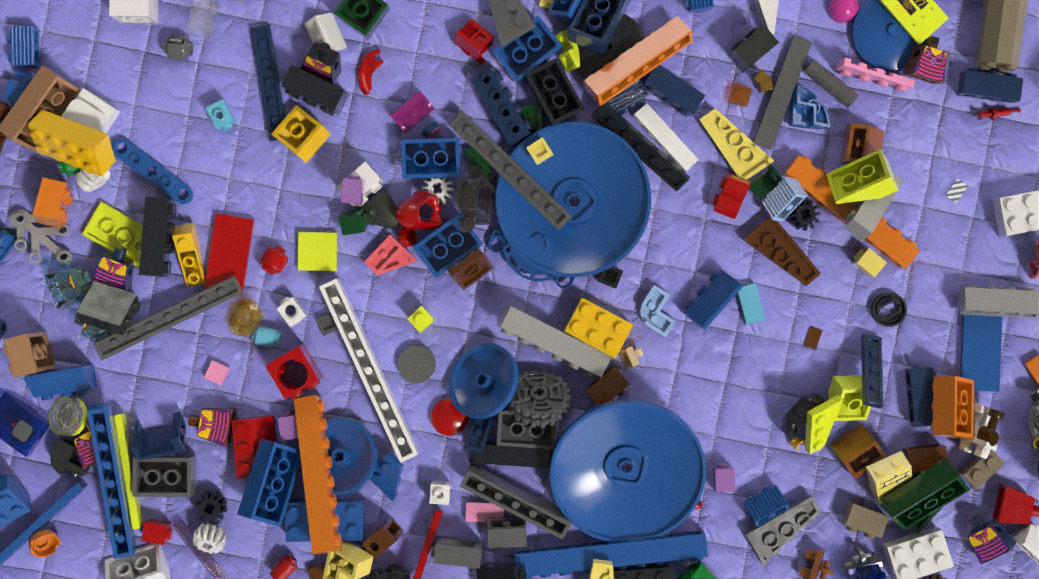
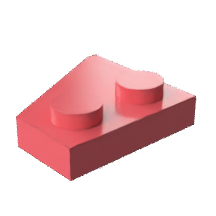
M389 235L364 263L379 276L414 263L417 259L392 235Z

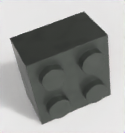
M765 25L760 28L758 26L753 28L745 36V41L743 38L740 39L730 49L732 53L729 57L742 73L779 43Z

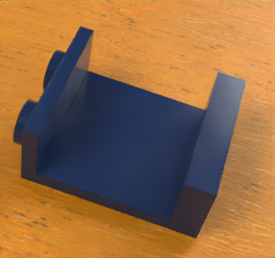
M181 411L173 413L172 425L144 431L140 420H136L135 428L132 429L133 442L130 443L131 452L136 455L138 461L184 452L186 423Z

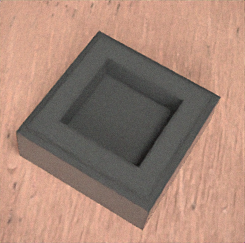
M331 312L315 319L323 336L338 330Z

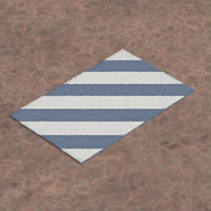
M957 178L945 196L957 203L968 185Z

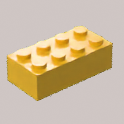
M41 110L28 124L36 147L35 149L41 155L49 156L59 162L62 161L75 168L86 170L91 174L101 177L116 162L107 133L45 110Z

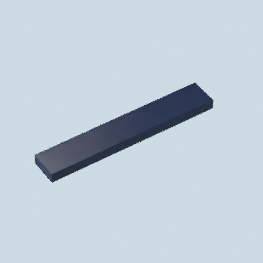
M269 24L251 27L268 137L269 141L273 142L278 140L271 134L286 116L272 30Z

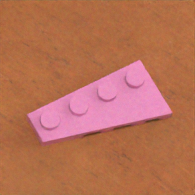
M844 58L836 63L834 70L840 72L839 75L851 77L852 75L858 77V80L862 82L874 81L877 82L876 85L881 87L893 86L895 90L900 92L912 89L915 80L894 73L885 75L886 72L879 68H871L869 70L867 69V64L861 62L851 64V59Z

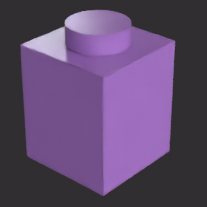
M348 175V179L343 178L342 203L363 204L365 181L360 180V176Z
M294 411L282 412V416L277 418L281 441L298 438Z
M719 463L718 467H713V486L716 493L736 492L735 468L729 466V463Z

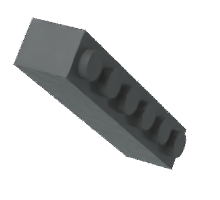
M473 463L470 464L460 484V487L562 540L572 524V521L565 517L560 508Z

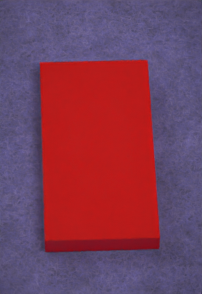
M216 214L204 289L235 275L244 292L255 220Z

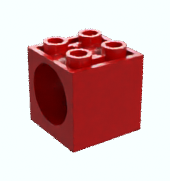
M305 344L294 348L265 365L284 399L290 397L292 400L304 393V388L307 387L310 390L320 384L319 379L323 378ZM293 359L295 362L305 365L308 373L306 374V382L303 386H296L286 380L284 376L285 365L289 360Z

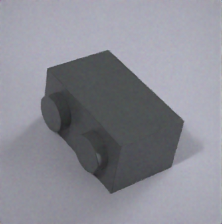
M520 517L487 518L489 549L527 547L526 521Z

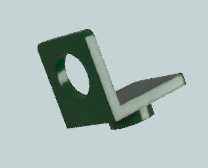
M770 164L766 174L751 182L749 189L760 200L777 187L778 182L782 180V176Z

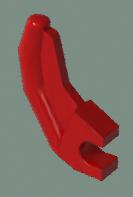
M380 49L369 52L361 60L357 77L359 88L364 95L370 94L372 90V75L384 64L383 60H375V56L381 54Z

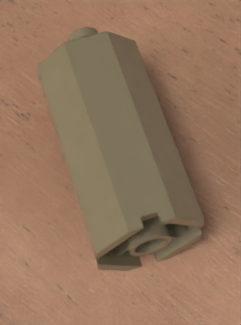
M984 0L975 65L978 66L977 69L980 71L995 69L998 73L1006 74L1008 71H1015L1019 67L1028 0Z

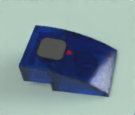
M5 391L0 398V439L25 457L30 456L52 422L39 415L37 410Z

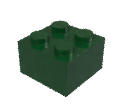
M343 0L334 14L336 18L368 40L388 13L390 7L383 0Z

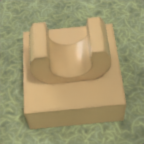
M632 346L619 351L625 368L638 365L637 358L644 355L641 348L633 350Z

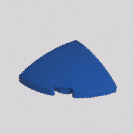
M797 85L795 87L790 107L789 126L807 129H829L830 120L825 106L822 105L820 107L819 102L815 100L817 96L803 86Z

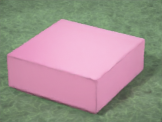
M212 360L204 378L222 386L230 367Z

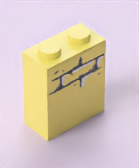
M902 451L866 467L870 491L878 504L882 503L880 499L884 498L888 492L895 491L904 482L913 480L911 465Z

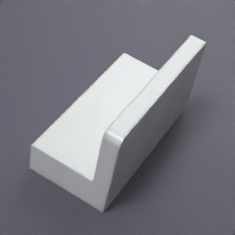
M332 13L314 16L305 23L313 44L315 42H325L330 45V49L335 51L347 48Z

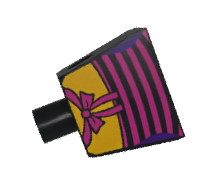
M315 42L300 69L334 85L341 74L340 54L330 49L328 43Z

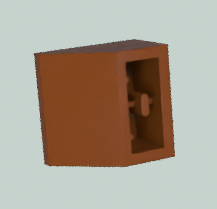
M856 123L846 125L840 163L849 164L879 149L882 150L884 130Z
M862 423L830 444L854 479L865 473L867 466L887 458Z

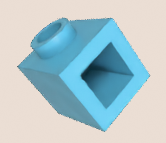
M223 99L206 107L215 128L218 130L227 131L237 122L229 105Z

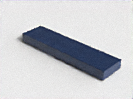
M864 333L861 336L862 405L881 409L884 406L882 337Z

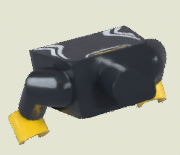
M811 393L809 396L803 395L782 419L781 429L790 441L789 444L798 451V446L800 444L805 445V442L797 437L796 433L807 423V412L827 401L817 393Z

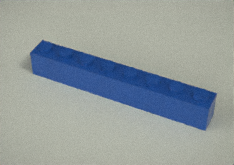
M111 401L91 404L87 414L114 559L134 556L136 541L131 525Z

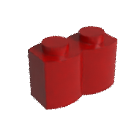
M730 173L727 174L726 178L722 177L719 184L721 190L719 194L714 195L711 205H714L713 211L735 219L750 187V181Z

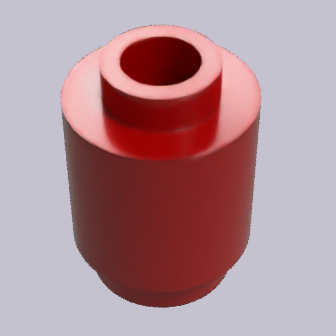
M284 554L271 568V577L273 579H288L298 568L297 559L291 554Z

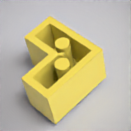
M342 541L340 551L328 553L323 579H359L370 573L373 556L349 541Z

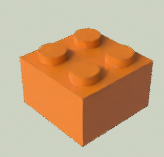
M42 178L32 214L39 224L62 229L63 224L67 223L69 213H67L68 205L71 206L74 195L67 183Z

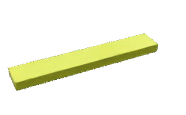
M120 413L114 416L131 525L132 529L135 530L143 526L139 497H133V457L130 448L126 414Z

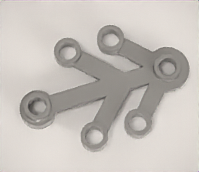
M16 210L12 213L10 220L12 225L17 228V241L14 246L19 252L25 251L28 247L25 242V229L31 233L32 253L29 255L31 263L36 265L42 261L40 242L56 255V260L60 265L68 266L72 263L73 256L70 251L61 250L46 237L48 235L67 236L70 232L67 225L63 224V227L67 228L65 233H60L61 228L56 227L36 228L32 223H36L37 220L33 215H29L27 211ZM19 216L24 217V220L22 222L17 221V218ZM23 242L24 247L18 248V244ZM62 254H67V259L61 260L60 257ZM34 255L39 256L37 261H32Z

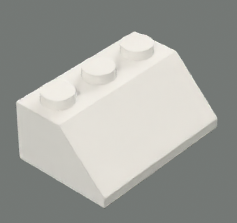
M1034 522L1031 524H1020L1011 536L1015 539L1016 545L1039 565V526Z
M152 543L137 548L134 556L106 559L105 579H170L169 566L162 546Z

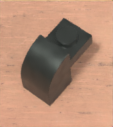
M65 437L57 439L50 454V461L53 469L58 474H65L69 470V474L75 477H82L88 474L91 467L83 469L81 462L74 459L77 450L73 441Z

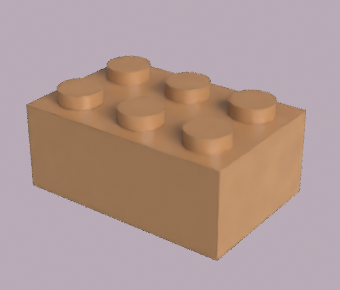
M47 331L27 333L4 339V352L8 355L10 361L8 365L9 371L14 378L56 368Z

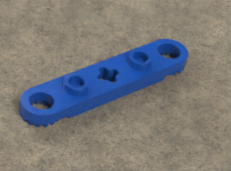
M117 139L113 142L112 150L116 157L176 202L188 204L193 200L194 192L188 185L128 140ZM125 143L127 150L125 153L120 154L117 150L118 146ZM156 167L157 175L150 176L149 168ZM182 189H186L189 194L185 200H181L178 196Z

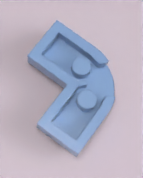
M653 285L641 304L640 315L648 327L667 337L676 321L660 312L670 295Z

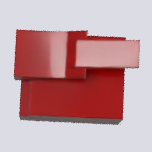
M470 19L456 33L453 43L461 48L467 56L471 55L482 65L486 61L482 55L493 45L494 35L473 19Z

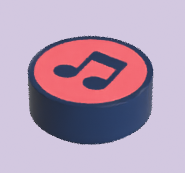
M434 121L423 130L422 135L426 139H430L438 133L441 126L437 121Z

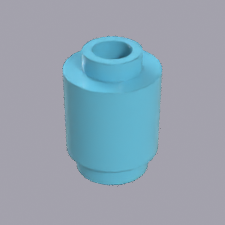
M259 326L258 329H254L252 340L255 341V345L269 348L279 347L282 332H278L277 329Z

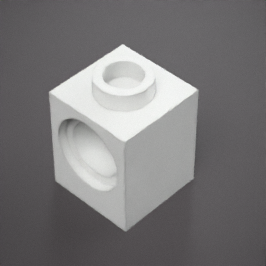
M287 296L279 302L280 306L277 310L290 327L295 326L308 316L295 297L289 298ZM289 305H293L296 308V313L293 316L287 313Z
M432 481L429 504L449 505L451 482Z

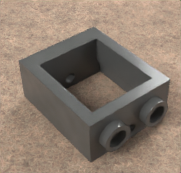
M437 537L436 542L432 543L430 557H434L433 563L480 569L483 542Z

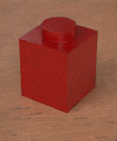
M148 519L144 522L141 541L165 545L173 536L172 523Z

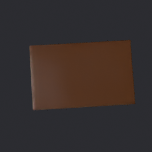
M810 326L804 346L816 350L823 330Z

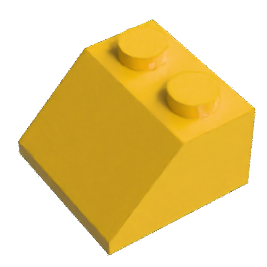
M296 105L271 135L307 163L331 134L323 125Z

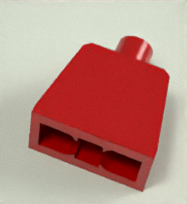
M1000 484L992 519L1000 523L1029 524L1031 516L1039 518V506L1034 505V497Z

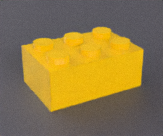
M581 297L564 332L616 359L633 324Z

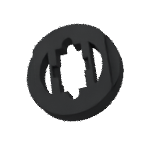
M883 293L873 301L871 314L878 324L893 327L905 319L907 306L904 299L898 294ZM887 298H891V299H892V300H889V301H887V302H885V303L879 305L880 302L883 301L884 299H887ZM893 302L899 304L897 311L884 317L883 315H878L881 312L880 309ZM898 314V316L891 321H886V319Z

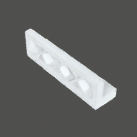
M648 104L633 115L636 122L684 172L688 171L698 161L697 157Z

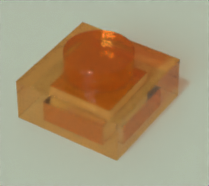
M734 83L728 103L746 108L752 88Z

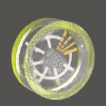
M63 396L57 398L52 403L48 414L51 430L57 435H78L84 429L87 422L86 405L81 399Z

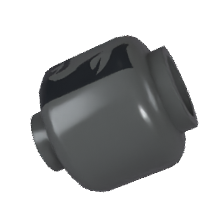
M170 35L167 41L163 43V52L167 53L170 60L186 61L189 56L193 55V42L187 36Z

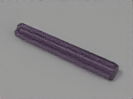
M182 520L173 525L174 530L214 579H227V575L208 552L203 553L202 550H198L197 546L193 545V533Z

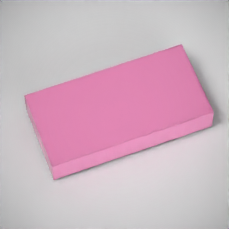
M466 501L465 521L487 522V518L504 517V509L491 502Z

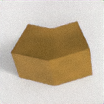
M760 70L752 79L758 85L759 93L773 90L771 77L763 70Z

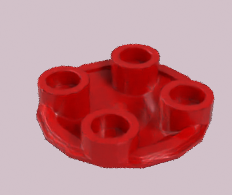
M447 398L440 400L431 411V422L438 433L444 436H454L465 429L468 424V416L459 412L451 399Z

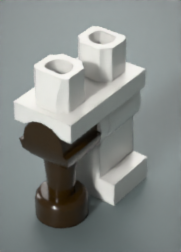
M974 402L973 438H961L959 449L971 453L974 444H977L974 455L987 459L990 450L996 451L998 447L996 444L999 440V435L996 432L998 420H1003L1005 413Z

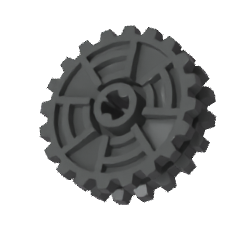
M532 370V373L525 371L522 376L519 375L515 394L508 403L507 408H509L511 415H515V420H521L523 425L531 424V427L540 425L541 428H544L547 424L553 426L555 421L561 422L562 416H567V410L570 408V388H567V382H562L561 376L556 377L553 372L548 374L546 370L541 372Z

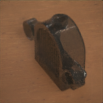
M480 164L470 165L469 176L462 177L457 185L456 200L458 209L463 215L459 221L461 233H471L475 225H490L496 189L484 177L485 171Z

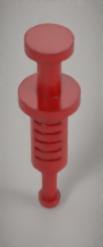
M992 107L989 108L988 112L978 111L977 118L978 120H983L984 117H989L990 120H995L996 117L1008 116L1014 112L1020 113L1021 109H995Z

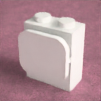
M83 88L77 98L70 102L61 117L107 133L121 111Z

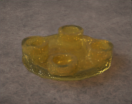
M242 299L229 312V329L237 336L249 337L259 321L262 320L263 312L259 309L256 302L250 299Z

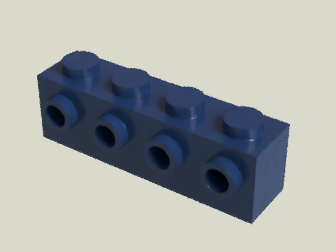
M490 67L471 79L509 145L514 147L532 135V125L528 119H523L521 115L523 110L517 102H513L511 98L513 93L508 86L505 87L502 80L504 78L499 70L495 71Z

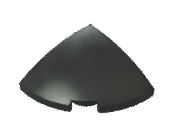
M387 190L357 208H364L365 214L369 216L370 225L382 226L387 229L401 226L394 217L398 207Z

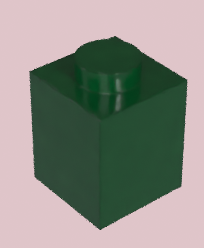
M364 208L341 211L338 217L343 236L365 232L370 224L369 216L365 214Z

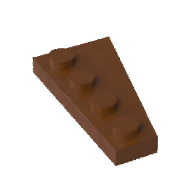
M770 216L742 239L804 286L810 284L821 274L778 221L772 220Z

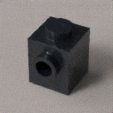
M611 267L596 274L595 277H598L597 282L616 289L623 270Z

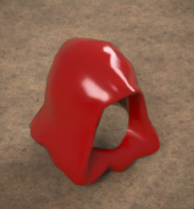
M415 191L409 199L400 204L394 214L397 222L408 229L432 230L443 225L439 215L441 206L438 203V196L426 191ZM423 204H429L433 208L432 217L427 221H421L419 209Z

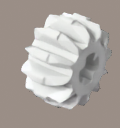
M81 169L76 175L77 184L84 192L96 190L110 178L109 171L101 177Z
M443 177L442 179L431 178L432 181L430 182L424 179L428 186L421 187L422 190H428L429 193L435 194L433 186L441 184L443 191L435 195L438 196V203L439 199H441L444 204L446 203L445 196L449 199L452 198L447 192L454 191V188L447 187L453 183L452 180L445 183L448 177Z
M209 523L207 525L201 524L193 534V545L197 546V549L202 550L203 553H218L225 546L226 532L222 531L223 528L216 527V525L213 526Z

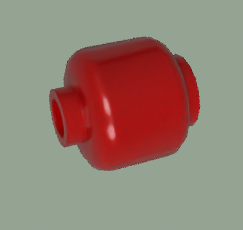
M275 246V248L268 247L259 261L262 265L261 269L271 275H275V273L280 274L288 262V257L285 255L286 251L279 246Z

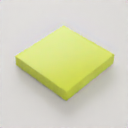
M298 232V270L337 271L338 233Z

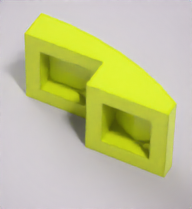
M568 29L555 35L562 45L564 53L559 55V58L566 73L580 67L578 45L568 41Z

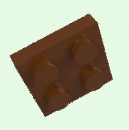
M478 248L470 252L461 262L454 264L448 272L464 291L494 267Z

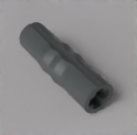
M815 59L803 71L847 108L859 96L844 84L841 79L837 78L834 73L827 70Z

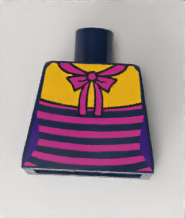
M117 245L114 253L107 252L104 254L92 275L90 283L96 281L129 292L132 287L134 261L125 257L127 248Z
M976 515L969 520L974 529L969 533L968 540L981 565L1013 550L1016 544L1015 539L995 519L984 523L981 517Z

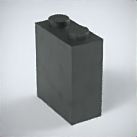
M93 281L76 314L81 323L123 336L126 329L128 330L131 327L132 318L139 312L141 304L137 294Z

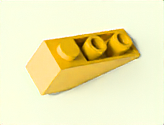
M195 224L175 226L172 237L186 286L205 284V273Z

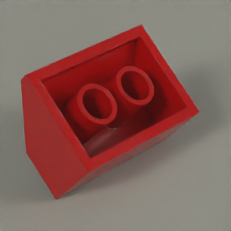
M274 415L232 420L237 479L249 477L260 439L276 442Z

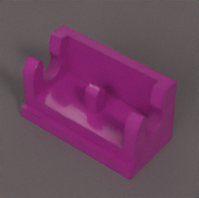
M419 91L395 111L391 117L407 133L435 108Z

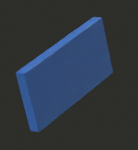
M962 314L960 377L974 380V391L999 392L1002 316Z

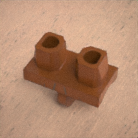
M807 549L804 559L814 562L812 569L802 566L799 575L801 578L817 579L819 571H821L820 579H826L827 574L833 575L834 570L829 568L830 561L825 560L824 565L821 566L825 550Z

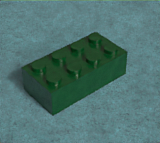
M946 458L945 460L938 461L929 470L920 472L913 480L904 482L895 491L888 492L880 500L891 518L903 530H906L970 491L956 468Z

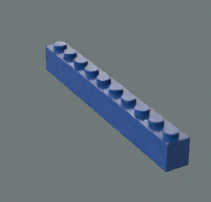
M703 530L665 534L658 538L619 543L601 541L514 551L515 563L525 564L526 579H532V576L540 575L541 578H546L555 573L565 576L573 571H578L580 574L588 573L591 570L593 559L612 561L613 567H616V569H626L628 565L644 567L646 563L663 565L665 561L682 563L684 559L700 561L703 560V557H708L706 534Z

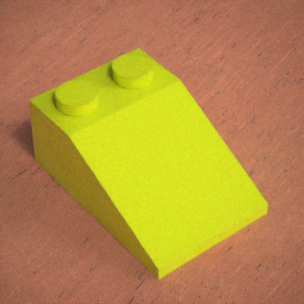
M881 149L826 174L836 204L880 199L899 190L890 164Z

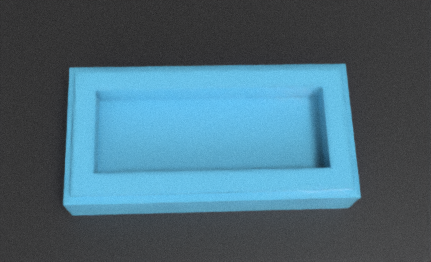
M752 283L743 286L737 294L745 324L748 325L765 320L756 284Z

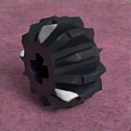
M804 199L792 211L793 214L787 216L788 218L793 217V220L789 222L790 225L797 223L795 226L796 230H799L802 226V230L807 231L808 227L814 228L813 222L819 223L820 220L815 218V216L821 215V212H815L819 206H812L813 200H809L806 203ZM806 211L807 218L802 219L803 215L800 213Z
M206 491L204 496L200 495L198 497L199 501L195 502V506L199 508L195 510V513L202 514L199 520L205 517V522L208 524L211 520L213 523H217L218 518H224L223 513H226L228 509L223 506L228 502L221 501L224 497L223 494L217 497V491H213L212 494ZM210 503L211 506L214 505L215 507L213 510L212 508L210 510L208 509V505H210Z

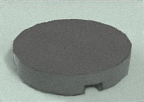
M413 345L406 348L399 356L398 370L401 376L409 382L422 383L428 380L435 371L436 360L433 353L427 347Z

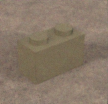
M990 450L987 459L975 455L958 472L968 486L977 490L1005 463L993 450Z
M848 501L841 522L846 525L847 530L857 533V530L864 532V536L875 539V536L882 538L889 516Z

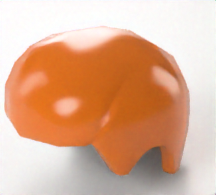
M41 529L32 535L28 548L32 555L44 558L52 553H56L58 545H61V541L55 532L49 529Z

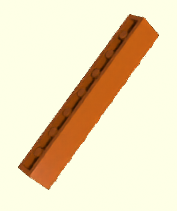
M799 155L795 157L782 176L797 179L811 199L845 225L847 222L846 216L852 209H855V202L836 204L828 178L826 177L827 173L819 167L816 169L811 165L812 161L803 155L801 157ZM882 217L873 233L865 238L864 241L897 267L906 269L920 250L916 248L917 244L903 238L900 230L886 224L887 220Z
M317 395L294 399L312 554L318 555L340 551L342 538L338 534L337 528L340 522L335 512L337 499L333 495L332 488L335 486V482L330 472L332 459L328 456L330 442L325 432L328 428L327 421L323 416L325 403Z

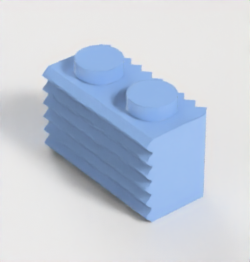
M785 177L778 182L777 187L766 195L762 204L772 220L783 222L808 194H806L797 179Z

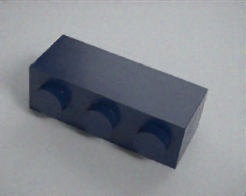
M660 65L653 69L644 83V87L650 95H658L662 98L661 101L669 107L673 105L678 108L677 112L685 117H691L706 96Z
M967 68L966 71L960 73L957 96L1016 103L1021 100L1023 78H1019L1017 74L1013 73L998 75L997 71H986L984 73L979 72L977 68Z
M933 367L905 368L911 426H931L933 421L932 402L934 392L932 384L936 376Z

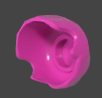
M831 0L827 10L829 16L835 22L845 23L852 20L856 15L859 4L858 0Z

